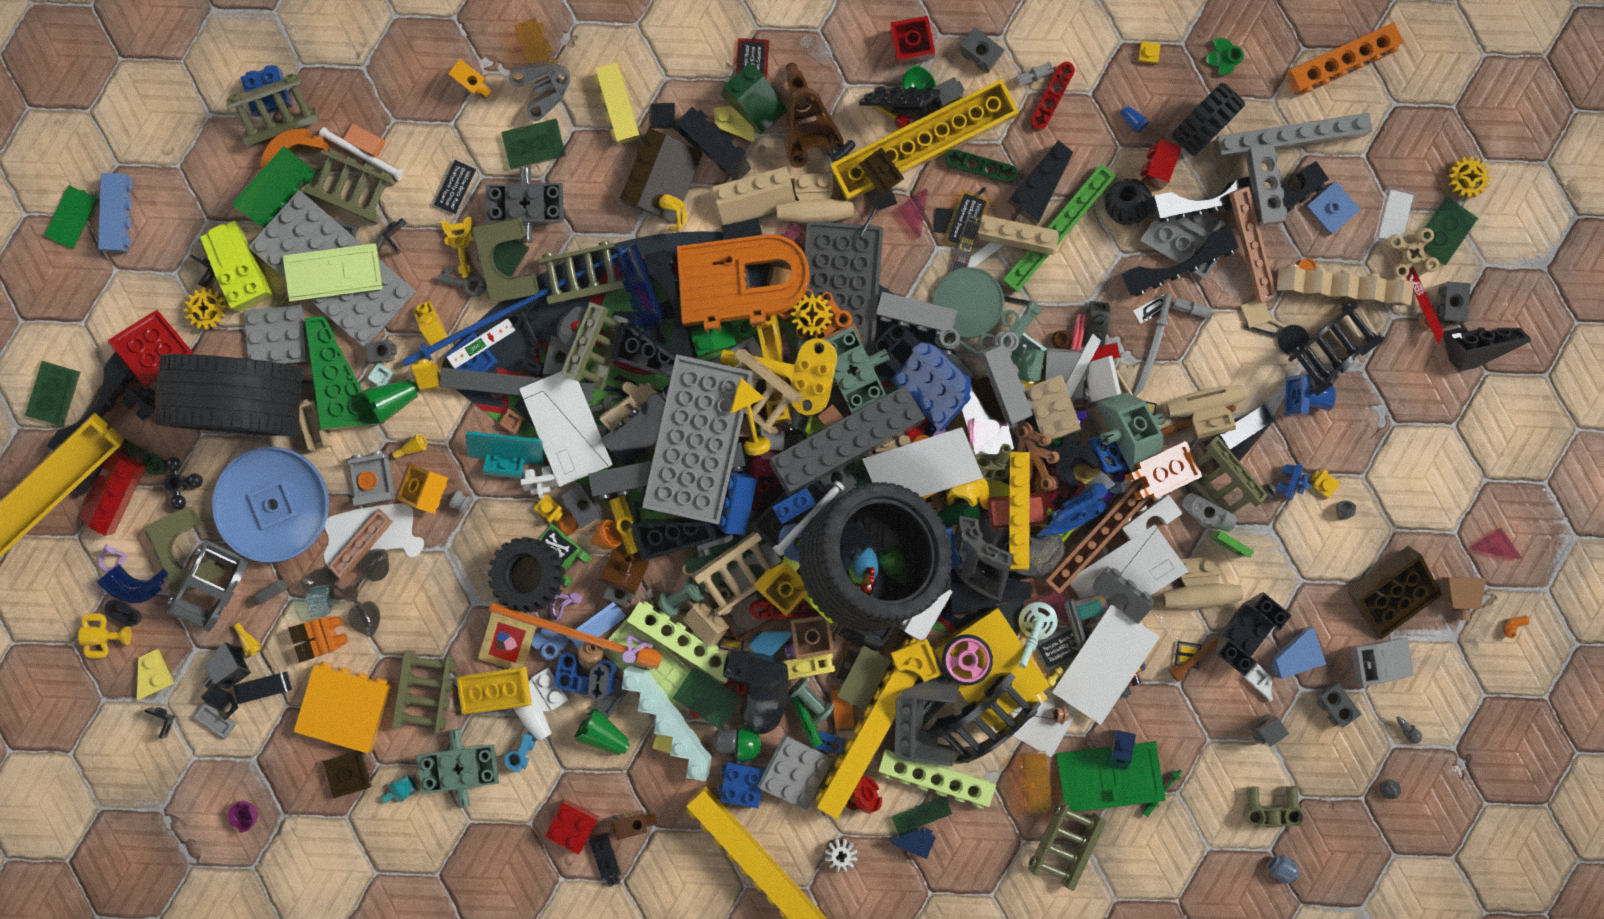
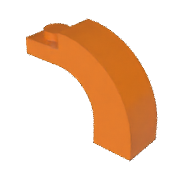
M307 129L288 130L276 136L267 145L260 167L264 168L283 146L292 152L301 148L328 151L329 144L323 141L324 138L312 136V133Z

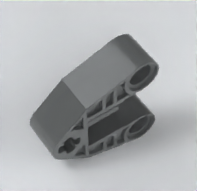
M542 61L515 65L510 69L509 80L515 87L524 86L549 75L533 83L535 91L540 96L530 100L527 104V115L531 120H541L562 101L570 83V73L566 67ZM514 73H521L523 77L519 80L513 77ZM561 74L565 79L558 78V75ZM552 87H555V88H553V89H551V90H549V91H547V92H545V93H542V92H544V91H546V90H548V89H550V88H552ZM539 107L541 110L538 113H533L531 108Z

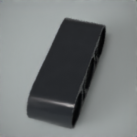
M288 671L233 685L237 704L292 690Z

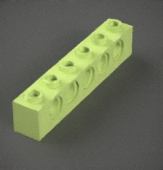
M639 601L626 623L723 684L726 683L728 678L723 677V668L727 653L724 655L720 653L716 645L708 647L695 632L690 634L685 631L687 627L681 623L676 622L674 624L669 620L670 617L663 612L658 614L653 610L654 606L646 601L643 603ZM651 615L655 618L656 622L653 626H648L645 623L646 616ZM663 626L671 628L672 633L670 636H664L661 633ZM685 636L688 639L687 646H680L677 642L678 637ZM700 646L704 649L702 657H697L694 654L695 647ZM716 656L720 659L719 667H713L710 664L712 657Z
M884 747L878 766V772H881V776L892 779V776L900 778L899 782L910 785L912 782L918 784V788L926 791L931 788L936 790V794L947 797V794L955 796L954 799L960 802L972 801V805L979 808H984V806L990 807L996 787L995 782L942 765L901 760L895 755V750ZM898 762L905 765L901 772L894 770V765ZM916 768L923 770V774L919 778L912 775L913 770ZM934 774L941 776L939 783L934 784L931 782V777ZM958 780L960 783L959 787L951 789L949 787L951 781ZM971 786L978 787V792L975 795L968 794V789Z

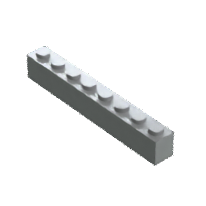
M1370 112L1222 135L1218 136L1213 142L1216 159L1246 155L1245 152L1251 147L1274 145V150L1367 136L1373 129Z

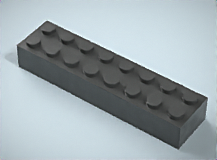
M903 386L770 458L769 465L787 496L790 497L922 425L925 417L907 387Z
M737 443L731 472L736 473L742 472L743 467H746L741 443ZM653 461L589 473L592 496L598 497V500L612 498L611 494L617 493V496L629 495L630 490L636 489V492L646 491Z

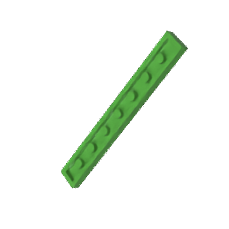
M1103 164L1098 167L1048 226V229L1058 231L1059 239L1057 245L1116 177ZM1028 250L1003 281L1018 293L1049 254Z

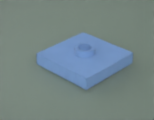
M1336 181L1306 206L1309 212L1330 235L1335 233L1361 210Z

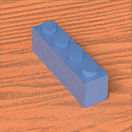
M101 173L98 249L104 252L128 253V248L131 246L129 229L131 228L132 221L129 216L132 209L130 191L133 189V182L131 177L124 173Z

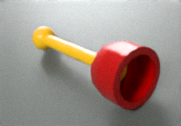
M870 106L893 118L898 129L909 125L911 118L906 115L895 116L881 106Z

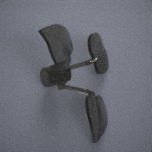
M380 548L369 550L356 565L357 570L364 574L355 585L350 584L345 589L334 585L336 576L331 570L326 568L314 570L303 578L300 583L309 595L318 600L331 599L334 596L335 588L342 593L344 600L358 604V606L350 609L348 622L356 631L372 637L380 623V610L372 601L361 604L357 600L360 594L358 586L366 576L371 581H379L385 578L390 566L388 552Z

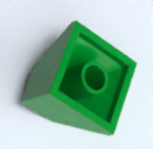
M709 318V322L715 321V318ZM729 321L720 322V332H717L716 329H710V333H706L704 324L690 326L692 340L699 357L737 345Z

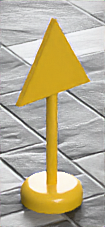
M740 377L730 413L732 414L746 407L752 438L744 442V451L752 456L761 455L770 449L771 444L767 437L757 436L750 405L764 399V397Z

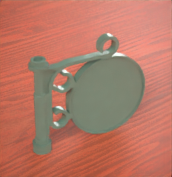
M975 267L960 268L945 276L939 283L933 300L934 305L957 310L958 314L954 329L961 338L981 336L980 346L983 350L986 349L983 342L987 337H991L993 341L995 339L994 335L986 333L991 331L1000 319L1006 327L1010 328L1008 332L1015 333L1020 339L1033 318L1040 315L1043 311V308L1033 301L1029 302L1026 313H1023L1020 319L1014 310L1004 311V294L1000 284L991 274ZM1008 314H1014L1016 317L1012 326L1005 321V317ZM948 333V334H947V335H949L951 338H953L954 340H956V337H955L956 335H955V334H953V333ZM936 334V337H935V342H936V344H937L939 347H941V348H945V347H944L942 344H940V342H939L940 335H937V334ZM1008 335L1003 340L1005 347L1010 343ZM949 339L947 344H951L953 340ZM960 340V344H962L972 352L980 355L979 351H976L975 349H973L972 347H970L969 345Z

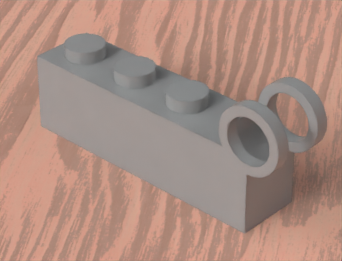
M882 292L876 313L881 321L891 323L893 320L899 322L904 327L913 325L917 326V330L936 331L935 334L940 335V341L947 349H954L959 345L960 336L954 329L958 314L957 310ZM948 333L956 335V340L951 344L944 342V337Z
M1001 331L995 336V345L979 351L1004 419L1006 423L1014 424L1033 415L1031 412L1032 404L1029 399H1026L1024 393L1026 391L1025 386L1019 380L1017 375L1019 374L1018 368L1010 357L1012 356L1011 351H1014L1019 345V338L1013 332ZM1008 335L1010 343L1005 347L1003 340Z

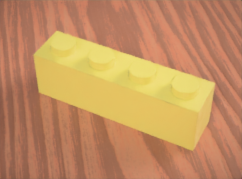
M615 62L595 68L597 75H594L596 85L601 86L602 93H599L602 105L606 104L608 111H605L607 122H611L613 129L610 130L613 141L617 140L618 144L621 145L641 139L618 63Z

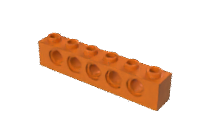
M1393 22L1291 69L1286 73V76L1295 95L1300 92L1304 95L1312 91L1315 85L1319 84L1321 87L1331 82L1330 79L1335 76L1338 79L1347 75V71L1352 68L1356 71L1364 67V63L1369 60L1373 63L1381 59L1382 54L1388 53V55L1397 52L1399 46L1404 41ZM1376 41L1382 42L1383 48L1378 47ZM1359 49L1365 50L1366 56L1361 55ZM1342 56L1348 58L1349 64L1342 61ZM1325 64L1331 66L1332 72H1328L1325 69ZM1308 72H1311V73L1314 74V76H1315V79H1314V80H1311V79L1308 77V75H1307Z

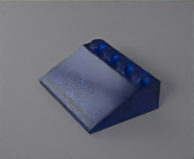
M635 244L618 257L620 263L617 264L620 275L624 274L626 281L623 284L626 292L631 293L632 299L629 301L632 310H637L639 316L636 317L639 329L643 328L646 332L666 325V321L642 253L637 244Z

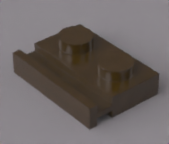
M882 147L859 163V166L881 196L904 180V177Z

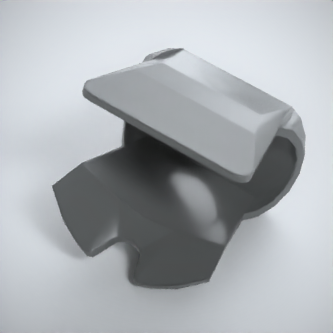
M574 306L568 309L557 323V337L566 345L572 347L578 332L571 330V324L574 321L582 323L586 308Z

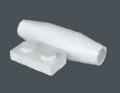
M549 668L538 673L529 681L532 705L513 708L523 725L538 742L552 734L543 712L552 711L568 701L562 689L556 686L555 678Z

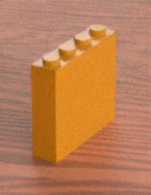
M321 661V663L314 664L294 732L367 754L372 752L392 685L388 684V680L383 678L371 679L366 673L358 672L354 674L350 673L351 669L345 667L333 668L332 664Z

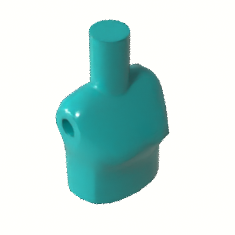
M406 774L389 784L390 792L383 795L381 800L383 803H387L395 798L398 802H402L417 792L418 787L412 777Z

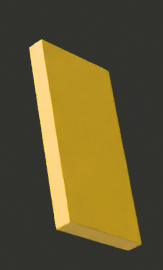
M526 666L456 677L462 715L532 705Z

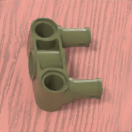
M970 444L972 452L974 453V446ZM1002 444L998 454H974L985 480H1003L1009 476V457L1012 452V447L1009 444Z
M1286 786V803L1284 806H1261L1259 804V787H1247L1248 804H1246L1243 811V818L1252 826L1282 827L1298 826L1302 823L1304 816L1301 812L1300 804H1298L1297 786ZM1295 811V819L1289 820V814ZM1257 812V819L1251 821V813Z

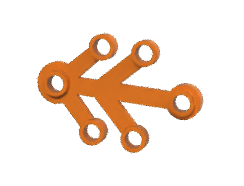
M807 289L806 291L811 292V294L813 293L811 289ZM824 292L821 296L822 302L825 295L831 297L827 304L832 306L831 310L833 312V317L828 318L832 323L827 326V330H820L824 337L837 328L842 329L852 324L851 314L846 310L839 309L830 292ZM816 303V307L820 311H824L821 305ZM791 308L788 314L781 313L779 315L783 318H789L791 313L796 312V310ZM810 310L807 316H810V319H814V316H818V314ZM845 317L846 322L840 323L839 318ZM819 319L815 323V327L820 325L824 319ZM796 330V335L798 338L803 339L810 331H807L804 336H800L798 334L799 330Z

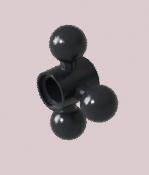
M170 457L166 461V468L171 471V475L165 478L164 486L168 491L174 493L170 500L171 507L175 510H181L186 505V499L181 495V492L187 488V485L191 488H199L203 483V478L197 473L190 474L187 479L182 475H178L182 462L177 457ZM177 478L179 486L174 488L173 481Z

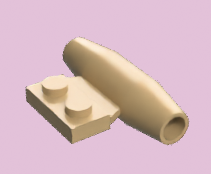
M832 173L794 175L795 195L798 201L777 205L778 221L794 223L834 222L854 217L853 202L831 199L833 195Z
M1242 385L1219 386L1181 396L1167 402L1166 408L1170 418L1193 416L1192 424L1199 439L1236 430L1232 413L1227 407L1246 400V395Z
M1217 556L1180 559L1188 569V572L1180 577L1185 587L1163 592L1165 608L1196 609L1218 607L1243 599L1241 585L1217 583L1220 575Z

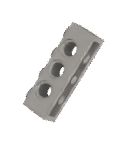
M1274 145L1251 147L1245 153L1259 227L1281 224L1286 221L1287 209L1283 205L1284 190L1280 187L1281 172L1277 169V151L1274 150ZM1261 163L1267 165V171L1261 168ZM1264 182L1270 184L1271 190L1265 188ZM1267 201L1273 202L1274 209L1267 205Z

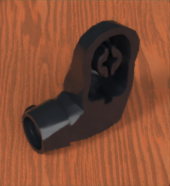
M729 649L724 663L723 677L747 684L746 696L740 709L742 722L751 732L756 734H766L775 730L781 721L788 703L789 672L787 664L766 654Z

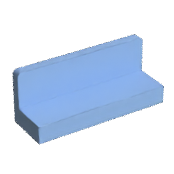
M613 602L575 630L599 637L627 616L619 605ZM567 636V638L571 639L579 650V647L582 643H584V641L577 640Z

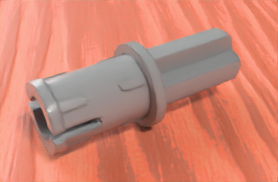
M1047 62L1036 68L1031 67V70L1016 76L1017 84L1023 86L1033 81L1038 82L1040 78L1053 74V68L1045 70L1051 67L1052 64Z
M1176 298L1173 302V309L1189 313V316L1196 315L1209 319L1212 313L1211 307L1196 304V301L1189 302Z

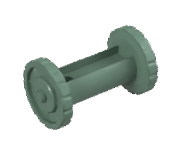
M690 576L685 580L684 588L674 594L668 592L659 596V605L665 614L673 617L679 613V606L690 599L702 600L706 594L705 587L701 582L699 584L696 583Z
M806 676L802 677L791 687L789 696L791 698L798 696L816 714L813 720L816 723H820L830 715L835 705L832 702L824 704L807 687L809 679Z

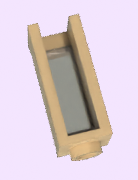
M312 399L301 401L299 420L308 450L316 452L332 447L327 430L319 431L316 402L312 401Z

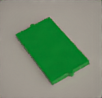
M68 185L44 236L55 240L59 245L63 244L74 249L98 198L87 194L85 190H78Z

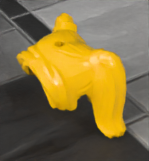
M984 478L945 490L946 507L953 504L955 498H964L971 507L977 505V500H979L982 508L987 510L991 508L988 482Z

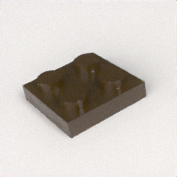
M355 751L323 761L333 799L372 787L363 752Z

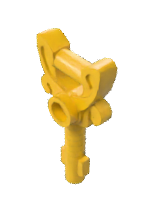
M469 216L462 223L456 224L441 221L442 228L448 236L444 240L445 244L458 249L459 274H462V279L469 278L471 267L470 264H467L465 248L469 247L470 242H473L471 233L472 218ZM465 230L461 235L452 234L454 231Z

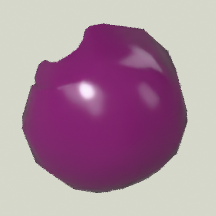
M238 801L229 809L228 819L231 827L239 829L241 833L249 831L257 822V809L247 801Z

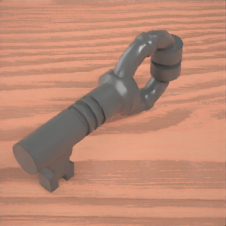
M446 267L444 275H438L437 282L462 287L465 293L471 297L484 294L487 287L484 280L478 276H472L465 280L452 278L450 274L453 272V268L448 270L449 268ZM471 281L480 282L477 292L468 289Z

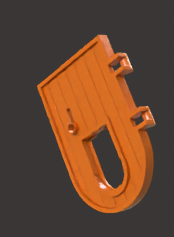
M767 234L677 246L681 315L684 327L704 324L706 333H710V329H716L717 332H720V322L750 319L752 327H756V323H762L763 326H767L766 316L778 315L793 308L803 298L809 286L810 268L804 252L795 242L780 235ZM774 261L786 262L791 266V276L785 283L746 289L744 266ZM722 262L725 263V264L713 265V264H715V263H722ZM754 312H761V315L755 316ZM709 318H715V321L709 322Z

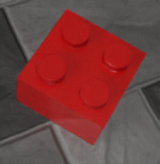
M928 15L890 23L889 30L897 66L934 59L935 48Z
M1163 139L1153 143L1146 155L1148 161L1143 165L1140 176H1142L1141 182L1162 190L1170 182L1182 146Z
M565 799L545 837L579 855L600 816Z

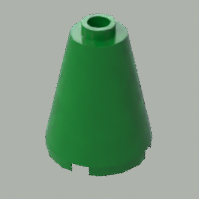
M408 379L367 388L363 392L378 423L382 424L418 397L417 393L420 390L415 381L411 382Z
M593 707L587 713L590 717L582 720L574 741L618 756L621 753L625 754L630 746L628 743L629 739L601 711Z

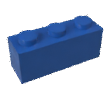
M730 473L720 522L716 528L726 534H746L757 478L748 473Z

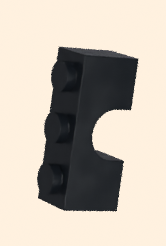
M1317 161L1296 174L1300 181L1299 191L1289 189L1286 183L1280 185L1284 190L1283 205L1286 207L1287 213L1295 208L1293 204L1297 201L1301 204L1309 199V193L1313 190L1317 193L1326 187L1324 183L1329 178ZM1268 201L1271 207L1274 209L1273 202Z

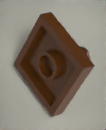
M614 548L599 581L635 595L650 562L643 561V559Z

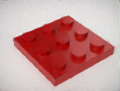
M158 310L153 311L108 340V344L144 387L157 379L160 355L193 354L191 349Z

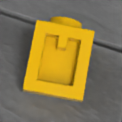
M1326 469L1315 471L1310 478L1312 480L1310 483L1312 488L1327 499L1332 496L1341 484L1330 476Z
M545 494L544 499H541L534 507L549 523L554 521L557 523L564 515L562 513L564 508L548 494Z

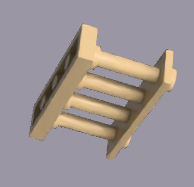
M738 349L734 354L739 362L736 368L744 369L745 367H750L753 370L750 386L754 387L758 380H762V378L768 382V387L762 394L764 399L757 401L751 409L753 419L760 425L759 428L764 433L776 434L779 430L772 425L788 403H799L803 396L745 349ZM778 390L783 394L782 400L769 418L765 420L758 412L772 393Z
M755 531L691 575L696 583L699 584L701 582L705 584L719 607L714 609L715 613L719 616L731 612L734 605L757 590L753 585L760 578L757 579L743 559V552L747 549L752 550L765 571L773 568L758 546V542L762 538ZM732 560L737 562L751 583L743 590L739 588L727 570L726 564ZM716 571L721 573L735 594L726 602L711 581L710 575Z

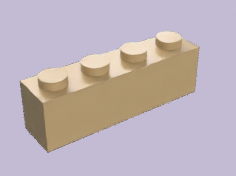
M986 215L982 216L978 232L980 240L1049 255H1055L1059 239L1057 230Z

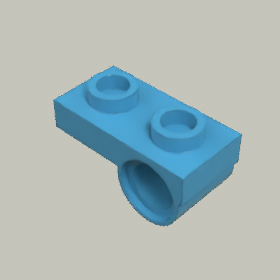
M530 732L525 733L519 750L514 749L505 756V765L512 769V771L519 773L522 771V768L526 769L528 765V752L533 750L536 740L533 739L534 736ZM512 754L519 757L518 764H513L510 761Z

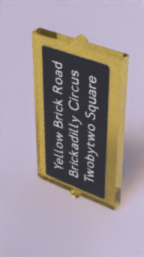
M961 189L943 242L957 249L968 214L982 218L987 213L991 199L980 196L978 192L972 193Z

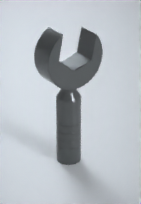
M609 395L605 398L603 404L589 406L591 413L599 412L603 409L608 411L612 408L610 405L612 400L621 398L617 395Z

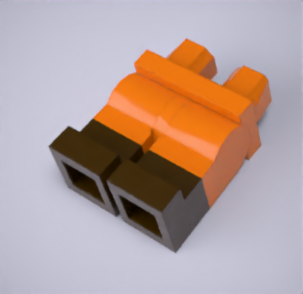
M325 616L288 627L293 644L314 638L312 641L294 646L299 663L340 649L341 646L349 642L346 633L337 635L335 630L336 627L343 625L341 616Z

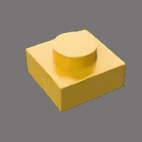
M1142 41L1140 43L1138 62L1157 64L1161 44Z

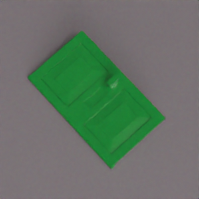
M1156 741L1134 744L1132 760L1127 770L1107 766L1111 747L1061 752L1055 755L1058 762L1063 800L1070 805L1068 809L1070 811L1080 812L1166 801Z

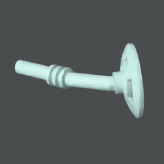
M1032 602L1026 605L1019 615L1020 629L1027 636L1024 645L1025 650L1018 664L1021 668H1026L1032 651L1036 649L1038 640L1052 635L1057 627L1056 612L1050 605L1043 602ZM1038 608L1046 609L1050 615L1046 617L1045 614L1038 612ZM1031 610L1032 612L1028 615L1027 622L1024 621L1026 613ZM1053 621L1052 627L1047 633H1045V631L1048 629L1050 625V622ZM1030 627L1032 629V632H1028L1027 628Z

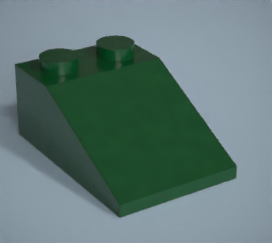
M751 62L727 82L721 92V96L760 135L787 112V108L765 76Z

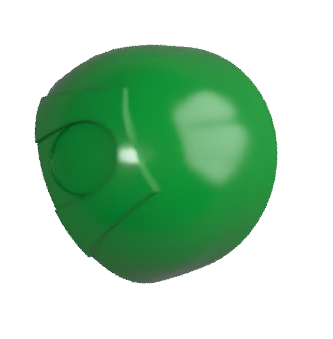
M914 65L910 67L903 76V89L909 87L924 89L936 86V81L932 74L921 66Z
M739 728L738 762L751 761L761 752L762 740L760 736L747 728Z

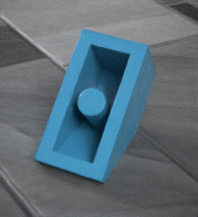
M763 631L761 634L757 632L750 638L752 643L749 647L755 653L772 656L792 636V633L790 631Z

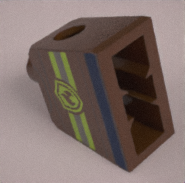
M642 810L611 816L614 835L617 840L647 833L648 826L657 825L655 813L644 815ZM639 820V824L633 826V822Z

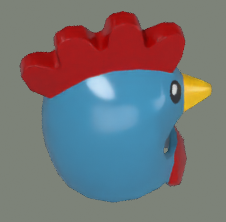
M867 548L848 569L852 581L859 585L860 590L866 594L871 592L874 580L878 575L877 556L871 548Z

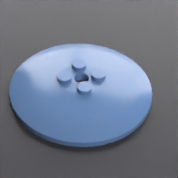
M281 447L256 448L235 458L220 475L213 493V517L224 541L240 555L260 562L285 561L306 551L322 533L329 513L328 490L318 469L301 454ZM272 499L278 502V507L275 510L269 508V502Z

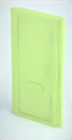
M376 243L283 255L290 302L383 289Z
M627 618L608 640L628 647L627 636L632 635L652 644L653 647L651 649L663 654L658 669L653 668L649 669V671L674 705L699 676L669 649L626 623ZM632 640L633 649L641 645V643ZM603 648V654L623 672L629 665L646 668L635 664L636 660L630 664L625 663L622 658L623 654Z

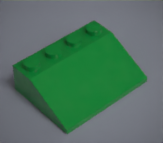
M283 146L232 205L265 228L298 190H301L305 184H309L314 179L316 171Z

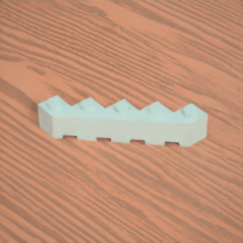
M629 665L624 670L622 689L640 692L638 711L657 715L654 734L673 737L670 756L689 759L686 778L706 781L710 772L712 756L708 750H705L692 728L690 729L686 724L684 717L676 706L674 707L670 702L668 695L660 684L658 685L649 669Z

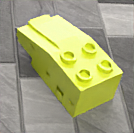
M234 220L228 224H220L200 237L214 274L231 309L241 312L275 296L255 253L248 247L250 244L247 242L237 221Z

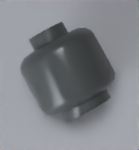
M721 729L714 737L715 749H718L720 754H737L739 731L737 729Z

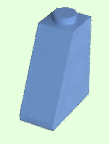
M1309 626L1305 627L1271 659L1273 663L1271 664L1272 672L1281 679L1326 664L1314 627Z

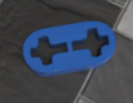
M817 730L821 739L825 740V743L816 747V749L834 754L840 753L843 750L844 742L841 737ZM837 739L841 746L836 747V750H834L832 745L827 744V741L834 742Z

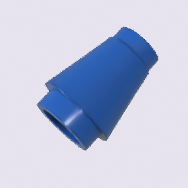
M1128 105L1120 112L1132 131L1140 133L1149 123L1146 120V116Z

